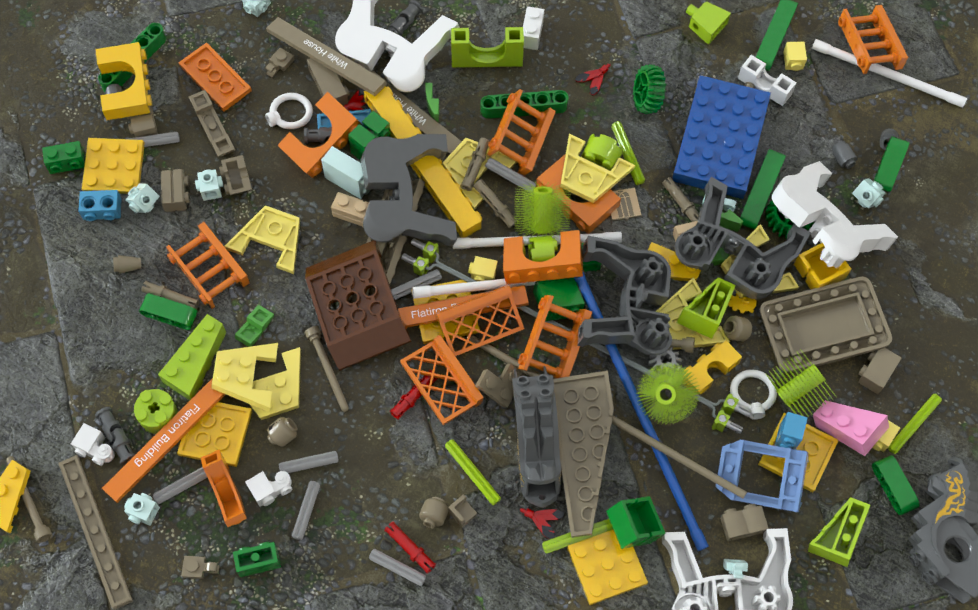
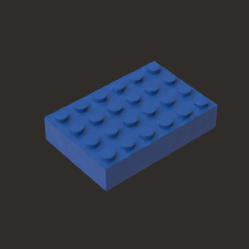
M700 75L672 177L673 181L705 189L709 179L713 177L728 186L726 195L743 199L747 191L771 92Z

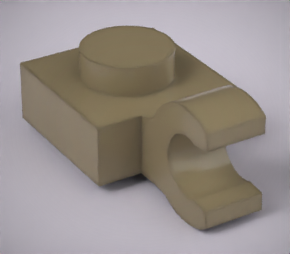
M279 48L269 59L270 63L266 66V70H268L266 74L273 78L279 70L285 71L295 60L294 55Z
M184 556L181 576L183 578L204 579V573L219 574L220 565H217L218 563L215 562L206 563L205 557Z

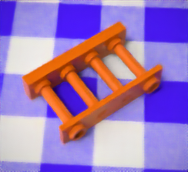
M876 5L871 15L851 17L848 10L843 9L838 19V24L842 28L863 74H867L871 64L891 62L895 70L903 69L908 56L883 6ZM871 22L875 28L857 30L854 24ZM878 35L881 42L863 43L861 37ZM884 48L888 55L870 57L867 50Z
M519 89L517 92L511 93L507 99V108L495 136L488 144L489 151L487 155L491 156L497 151L503 153L519 163L520 167L517 173L525 176L533 170L556 111L548 108L544 112H539L520 100L523 90ZM516 107L537 118V125L534 127L514 115ZM510 121L530 132L531 140L528 142L508 130ZM504 136L524 147L525 155L522 157L502 145Z
M202 222L198 225L200 230L198 237L177 251H174L170 245L166 246L169 252L167 257L172 264L176 263L198 290L200 293L199 298L203 304H209L213 309L215 305L212 298L235 282H240L243 287L250 282L246 273L206 223ZM202 242L209 243V250L185 265L180 259L181 256ZM213 255H218L221 258L219 264L198 278H195L190 272ZM229 268L232 272L229 278L208 292L204 290L201 284L223 269L227 270Z
M545 295L538 304L539 312L525 351L521 353L518 359V364H520L518 369L527 371L528 367L531 366L543 371V366H545L547 373L553 375L554 379L569 377L580 346H577L578 328L585 319L591 318L592 311L579 309V312L575 313L553 304L554 296ZM548 311L572 319L574 322L572 330L568 331L545 322ZM542 329L566 338L568 341L566 348L560 349L538 340ZM535 347L559 356L561 359L559 367L555 368L532 359Z

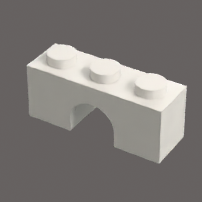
M750 55L742 65L738 79L744 83L751 82L754 84L755 89L771 92L770 99L783 106L792 95L797 82L782 73L778 78L771 77L765 70L766 63Z

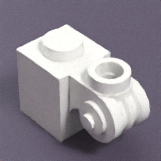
M83 423L71 442V445L76 449L74 452L84 458L86 455L91 457L92 461L100 466L111 462L115 457L113 449L108 444H102L106 438L103 433Z
M263 471L245 481L259 507L263 505L268 506L274 502V498L277 495L281 494L283 496L292 491V481L287 472H278L275 476L276 481L273 482L267 479Z

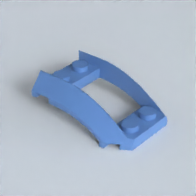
M741 439L722 447L718 475L736 486L739 483L744 451L785 458L779 498L747 492L744 499L716 484V487L730 500L799 512L802 504L801 497L807 462H809L807 451Z

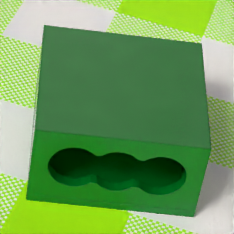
M574 278L535 282L533 294L537 304L545 295L554 296L552 303L575 313L579 312V309H583L585 303ZM548 311L545 321L566 319L567 317Z

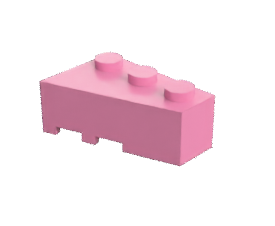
M826 400L813 414L817 428L838 439L863 456H866L889 428L887 415Z

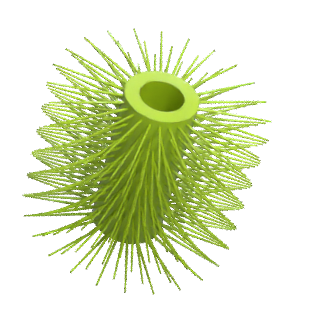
M543 183L541 187L538 185V187H533L530 190L517 191L523 192L524 194L520 195L525 196L516 197H524L521 200L529 199L526 200L529 202L521 204L525 206H514L524 207L521 210L526 211L521 213L524 216H520L525 218H517L518 220L524 219L521 222L525 223H518L519 221L516 220L517 224L524 227L518 229L529 230L527 231L528 233L531 230L535 234L538 233V235L550 234L555 229L558 231H563L559 229H570L560 228L563 226L558 224L560 222H568L569 218H566L567 221H562L561 219L564 218H560L568 216H561L564 213H556L569 212L561 211L566 210V208L563 209L561 207L568 206H560L558 204L571 205L563 204L562 202L566 201H561L571 200L563 199L565 196H561L571 194L554 193V191L558 192L561 190L545 187Z
M811 362L810 367L806 364L807 369L803 367V372L797 366L801 372L800 374L791 365L797 374L796 377L785 364L794 377L792 379L782 367L790 381L778 369L786 380V384L773 369L783 384L781 386L771 373L780 388L767 375L784 403L791 408L793 413L797 414L791 406L793 404L801 416L803 414L794 402H797L808 416L798 399L801 400L811 413L801 397H804L815 411L805 397V394L814 404L815 402L808 392H811L817 401L818 399L811 391L812 389L818 394L815 387H818L824 395L818 385L825 382L826 379Z
M671 362L662 367L655 368L657 370L652 369L649 373L653 377L649 374L647 380L646 377L645 380L643 377L642 384H640L641 388H639L642 391L636 394H646L638 397H651L638 401L650 398L657 400L645 409L647 410L653 406L647 412L652 411L648 417H665V420L662 418L658 422L662 420V423L666 425L671 420L681 419L682 417L680 416L685 417L684 415L688 414L681 409L684 408L689 413L688 408L690 409V405L691 408L693 406L695 409V398L699 396L695 397L693 395L699 394L700 392H694L699 389L688 390L697 386L685 388L687 386H680L692 377L687 378L692 372L687 373L688 370L684 371L686 367L681 368L679 365H672ZM666 388L671 391V398L666 395ZM672 412H673L674 414L670 415L669 420H668V416H667L668 413H672Z

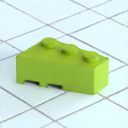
M718 277L704 289L703 293L682 310L676 323L712 339L721 323L736 285Z
M850 497L818 536L811 541L808 552L848 567L868 515L870 504Z

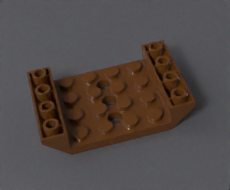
M374 240L307 267L305 271L306 283L327 347L339 370L412 342L406 324L401 319L380 258H382L377 241ZM371 287H374L375 293L371 296H367V290ZM357 295L358 298L356 302L349 303V297ZM334 302H339L340 304L337 310H331V305Z

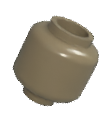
M731 316L725 321L723 330L728 339L744 342L751 336L752 324L744 317Z
M280 417L268 426L267 438L273 445L286 446L296 438L297 425L291 418Z
M432 497L424 501L419 513L424 526L433 529L444 524L449 512L445 500L439 497Z

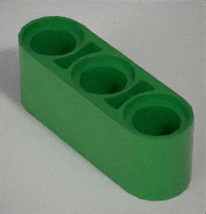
M891 136L874 181L882 185L883 191L891 192L910 142Z
M146 294L139 309V313L145 317L185 330L191 329L198 314V311L193 307L153 294Z
M892 455L872 463L873 472L898 515H903L919 508L920 503L897 460Z

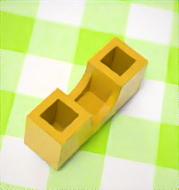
M727 340L722 344L717 343L714 345L711 353L707 356L703 354L696 361L697 364L692 367L690 365L684 370L685 372L688 370L687 373L692 372L687 378L692 377L683 383L685 384L684 386H687L686 388L697 386L688 390L699 389L694 392H700L697 394L700 396L711 387L714 381L707 372L709 368H717L726 375L740 363L742 356Z

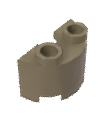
M243 155L221 160L222 167H219L222 178L226 177L227 184H224L226 195H234L252 190Z

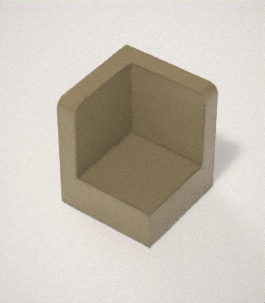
M464 494L448 507L449 514L461 528L477 516V512L467 502V497Z

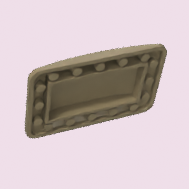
M857 277L764 302L760 307V315L778 366L784 371L783 367L787 373L790 371L785 364L792 372H795L791 365L796 371H799L797 366L804 370L803 367L805 369L808 368L806 364L809 367L811 366L810 362L817 367L876 351L889 346L892 342V334L873 285L866 277Z

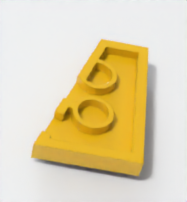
M651 242L648 250L660 254L667 260L671 268V278L673 280L690 281L694 277L695 281H697L701 270L685 266L679 261L675 251Z
M11 460L0 477V528L8 533L12 531L13 526L11 524L14 515H17L19 509L17 505L20 496L24 494L31 472L14 460Z

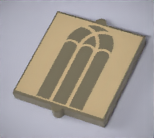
M635 187L628 189L619 188L613 191L621 198L620 206L610 215L612 221L624 219L628 221L630 218L642 217Z

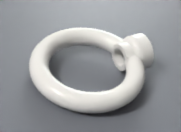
M285 93L273 100L270 112L266 113L265 117L270 127L278 125L285 129H297L310 121L313 115V107L305 96L298 93ZM297 100L305 106L306 113L302 119L296 122H286L280 118L277 108L284 101Z
M759 370L740 372L733 378L730 385V394L739 399L738 404L751 411L749 416L751 419L765 417V411L775 403L777 398L774 385L768 379L766 373ZM754 377L765 382L769 389L768 399L762 404L759 402L752 404L744 402L738 394V386L742 380Z

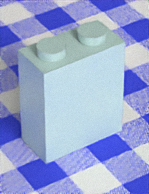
M332 146L321 159L325 178L361 199L364 194L367 195L371 190L365 189L361 163Z

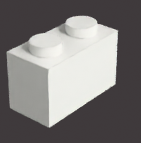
M527 7L523 24L524 48L538 50L544 22V9Z

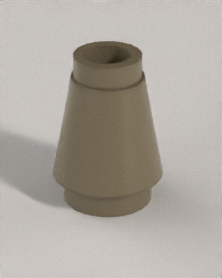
M122 255L113 257L114 272L121 274L142 269L141 258Z

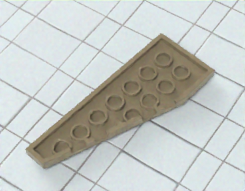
M608 371L553 379L558 417L560 462L572 538L589 536L593 532L614 414Z

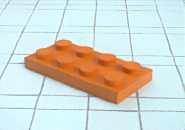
M207 42L178 62L187 75L202 90H206L208 96L223 112L252 92L251 87Z

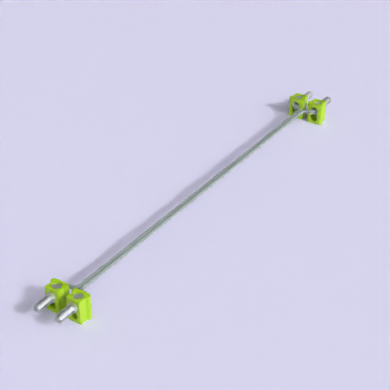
M413 239L411 244L423 251V258L418 256L416 259L405 253L401 257L402 260L413 265L414 273L419 276L425 275L428 270L436 266L466 282H477L438 261L439 249L437 243L434 244L428 241L427 244ZM526 306L517 307L537 318L538 312ZM553 320L545 321L547 323L553 324L565 330H571ZM598 343L588 344L609 355L606 347ZM621 355L625 364L645 374L648 373L653 377L649 373L651 372L649 369ZM728 394L726 400L720 399L717 403H713L701 396L697 397L699 402L713 409L712 416L715 418L712 425L713 430L717 429L723 432L724 428L727 427L738 433L743 431V427L729 420L733 411H737L747 417L751 415L750 410L738 404L739 399L733 397L732 394ZM721 402H724L723 405H722V407H721V410L719 411L718 415L716 416V415H715L716 409H715L714 406H717V405H719Z

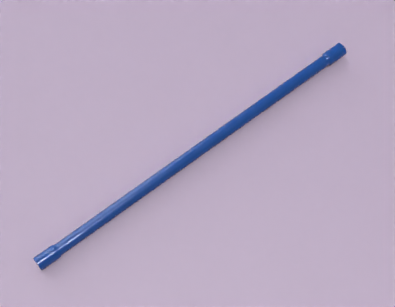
M584 272L582 277H573L580 288L589 311H592L593 319L603 318L586 281ZM616 344L605 345L645 434L659 441L648 414H646L647 412L643 404H641L642 401H638L640 397L636 394L638 392ZM652 447L687 524L697 551L709 547L666 454Z

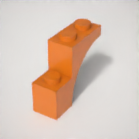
M220 449L201 457L202 467L213 488L227 527L239 524L247 519L242 498L231 478L229 467Z

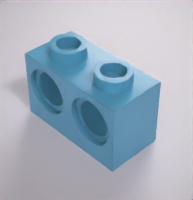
M118 190L80 191L78 212L82 219L87 221L121 218L122 198Z
M787 412L779 425L774 446L796 450L803 439L808 418Z

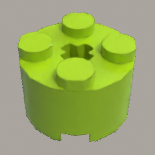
M592 134L581 156L611 171L618 158H621L623 147L619 148L616 145L617 141L609 136L600 134V137H595Z
M552 235L528 238V241L532 243L528 244L529 260L542 262L555 257L558 245L557 240L552 238Z
M160 389L141 392L134 404V414L137 421L147 432L157 434L178 413L172 397Z

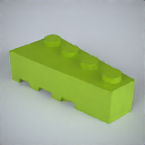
M207 314L159 372L158 375L162 382L190 401L197 394L199 388H201L207 370L209 371L212 365L211 362L214 355L217 354L226 335L223 324Z

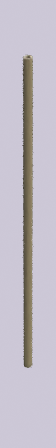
M473 335L469 341L478 343L481 339ZM490 344L479 347L518 369L520 365L518 360ZM528 367L527 371L520 370L530 377L541 375ZM613 415V425L742 499L746 496L747 491Z

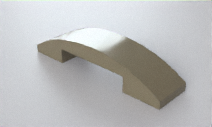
M206 90L189 96L194 111L218 158L235 151Z

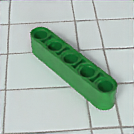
M780 0L756 55L757 59L766 63L765 70L770 71L798 2Z
M151 23L131 42L140 43L141 48L146 51L147 60L166 42V35L162 25L159 23ZM128 71L100 73L98 80L103 91L106 92L107 86L111 84H118L121 87L133 73Z
M563 90L526 92L521 94L520 100L539 112L552 108L556 111L555 114H559L567 110L569 96ZM510 94L484 96L480 102L481 115L487 119L502 118L507 108L504 105H508L507 99ZM516 107L514 115L518 117L532 116L519 107Z
M771 149L768 150L740 217L743 220V226L753 230L756 229L786 155Z

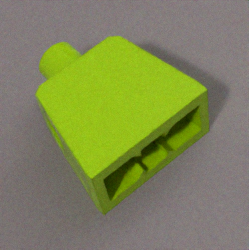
M704 2L700 8L690 4L686 10V13L691 16L690 29L708 45L728 24L731 15L730 12L709 2Z

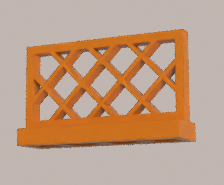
M508 285L435 313L447 345L455 356L524 329L511 288ZM509 299L511 306L508 313L498 309L502 300ZM488 306L494 309L490 320L480 316L484 307ZM497 311L506 314L502 325L493 321ZM470 313L476 316L472 327L462 323L466 314ZM509 316L516 319L518 327L513 329L505 327ZM479 318L488 321L484 332L475 328ZM451 320L458 323L454 334L446 330L444 323ZM491 323L501 327L496 336L487 334ZM461 325L470 328L466 339L457 336ZM473 330L483 334L478 343L469 341ZM455 337L465 341L462 349L454 351L452 346Z
M441 335L433 338L432 342L400 360L401 365L442 425L447 424L474 406L477 407L482 404L484 397L478 388L475 387V384ZM431 348L436 354L435 360L423 358L425 351ZM412 359L420 361L419 369L410 368L407 362ZM422 362L434 364L432 373L421 371ZM436 365L446 368V376L434 373ZM420 374L431 376L429 385L419 382ZM433 377L445 380L443 388L431 386ZM447 380L454 381L458 385L457 391L445 389ZM430 390L442 392L440 401L430 398ZM444 393L456 395L454 404L442 402ZM457 397H466L469 404L464 407L456 405ZM441 406L453 408L452 414L444 418L440 412Z

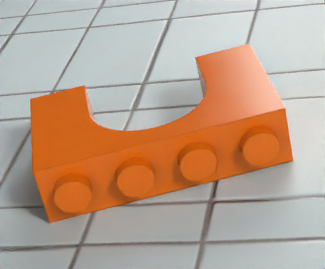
M326 92L315 104L331 121L332 132L328 141L322 146L310 148L289 132L278 144L312 178L322 171L321 159L332 146L338 150L345 147L349 140L348 134L359 124L363 125L329 92Z
M566 154L537 178L536 183L539 187L543 183V186L546 185L555 190H561L558 192L554 191V193L564 192L563 188L559 185H561ZM610 189L594 203L590 201L579 203L573 200H561L566 201L562 202L563 204L571 205H561V203L558 205L568 206L561 207L563 209L566 208V210L562 211H569L563 212L564 216L572 219L579 230L590 234L620 206L621 198ZM561 195L565 196L563 199H569L566 195Z
M580 230L560 232V251L552 259L542 262H535L526 258L523 236L504 238L503 273L506 285L582 277L583 260Z

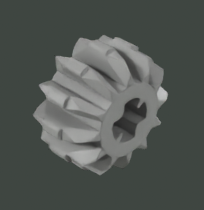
M670 347L669 350L660 355H650L649 358L651 360L648 362V365L654 367L652 369L657 370L655 368L662 367L671 362L672 365L675 364L677 366L681 364L682 359L678 358L679 351L673 353V347Z

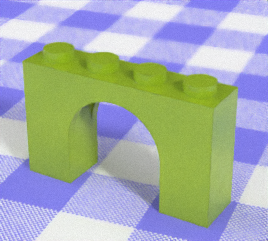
M505 27V40L502 44L492 48H481L473 45L469 40V28H451L452 67L523 66V27Z

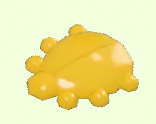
M737 293L736 296H731L728 306L733 307V311L738 309L742 314L745 311L754 312L756 307L755 299L748 297L739 298Z

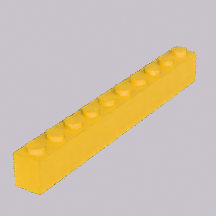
M385 86L376 96L364 91V99L369 108L390 123L392 138L404 139L422 134L418 127L415 128L412 124L413 121L410 115L404 113L400 101L395 100L389 86ZM425 156L410 165L417 176L425 182L424 186L448 220L456 223V231L461 238H466L481 229L482 217L480 213L474 211L470 199L464 197L461 193L460 185L457 182L454 183L451 179L452 175L447 168L444 169L441 159L435 156Z

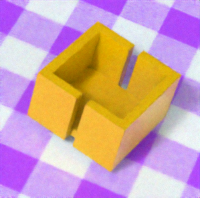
M823 243L799 254L794 263L803 278L807 277L805 282L810 289L840 282L846 279L851 271V267L846 261L837 268L834 266L828 267L820 259L821 252L825 248Z

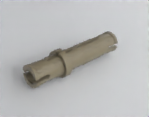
M480 138L477 148L472 152V160L460 185L466 191L472 190L482 162L486 159L485 155L490 142L486 138Z
M671 177L667 178L668 182L665 179L662 185L680 206L681 212L684 215L686 214L691 222L698 221L699 213L695 209L694 203L687 199Z
M482 179L473 185L496 212L495 215L499 216L508 228L517 223V219L510 213L508 206L498 199Z
M147 280L143 283L146 285V287L142 286L141 289L144 293L182 303L196 310L197 307L195 305L199 306V300L169 290L164 285L158 286Z

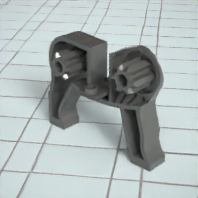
M417 134L404 139L378 137L367 144L361 157L365 189H393V194L389 197V200H370L366 208L363 228L372 240L383 243L402 235L422 240H435L446 246H453L457 241L455 222L412 211L413 192L407 168L425 156H435L438 159H444L448 152L446 134Z
M711 177L705 186V200L700 208L696 226L682 233L675 242L676 256L685 266L706 271L721 247L727 254L736 256L723 280L736 285L734 289L748 298H766L780 284L785 268L798 257L811 232L802 227L799 228L794 223L787 233V241L762 253L744 237L719 226L728 186Z
M588 235L582 249L583 262L598 261L625 282L620 297V317L585 319L578 328L577 346L584 347L593 343L603 345L628 344L648 355H660L666 352L672 343V336L669 331L670 325L668 323L670 321L669 314L640 309L642 303L662 306L669 298L671 278L669 263L663 256L654 251L635 250L617 241Z

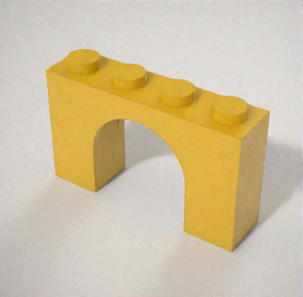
M140 43L96 49L97 65L101 74L128 71L135 75L134 83L127 90L100 95L102 112L106 120L150 113L152 98L151 95H148V90H151L149 79H146L149 71L147 64H144V60H147L145 49L141 48Z

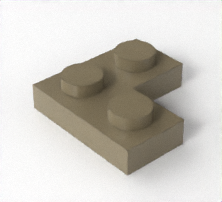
M506 364L500 378L488 369L483 370L475 387L502 407H508L514 396L512 378H514V368L516 367L512 364ZM516 368L518 377L525 375L523 372Z

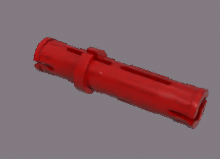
M424 375L419 382L429 385L431 376ZM433 377L432 384H433L438 378ZM416 385L406 395H402L401 400L390 410L391 415L397 420L409 408H413L415 406L414 403L422 396Z
M394 521L391 522L389 526L394 532L388 526L384 531L411 556L410 559L413 562L416 561L427 574L430 573L432 570L426 564L434 569L436 563Z

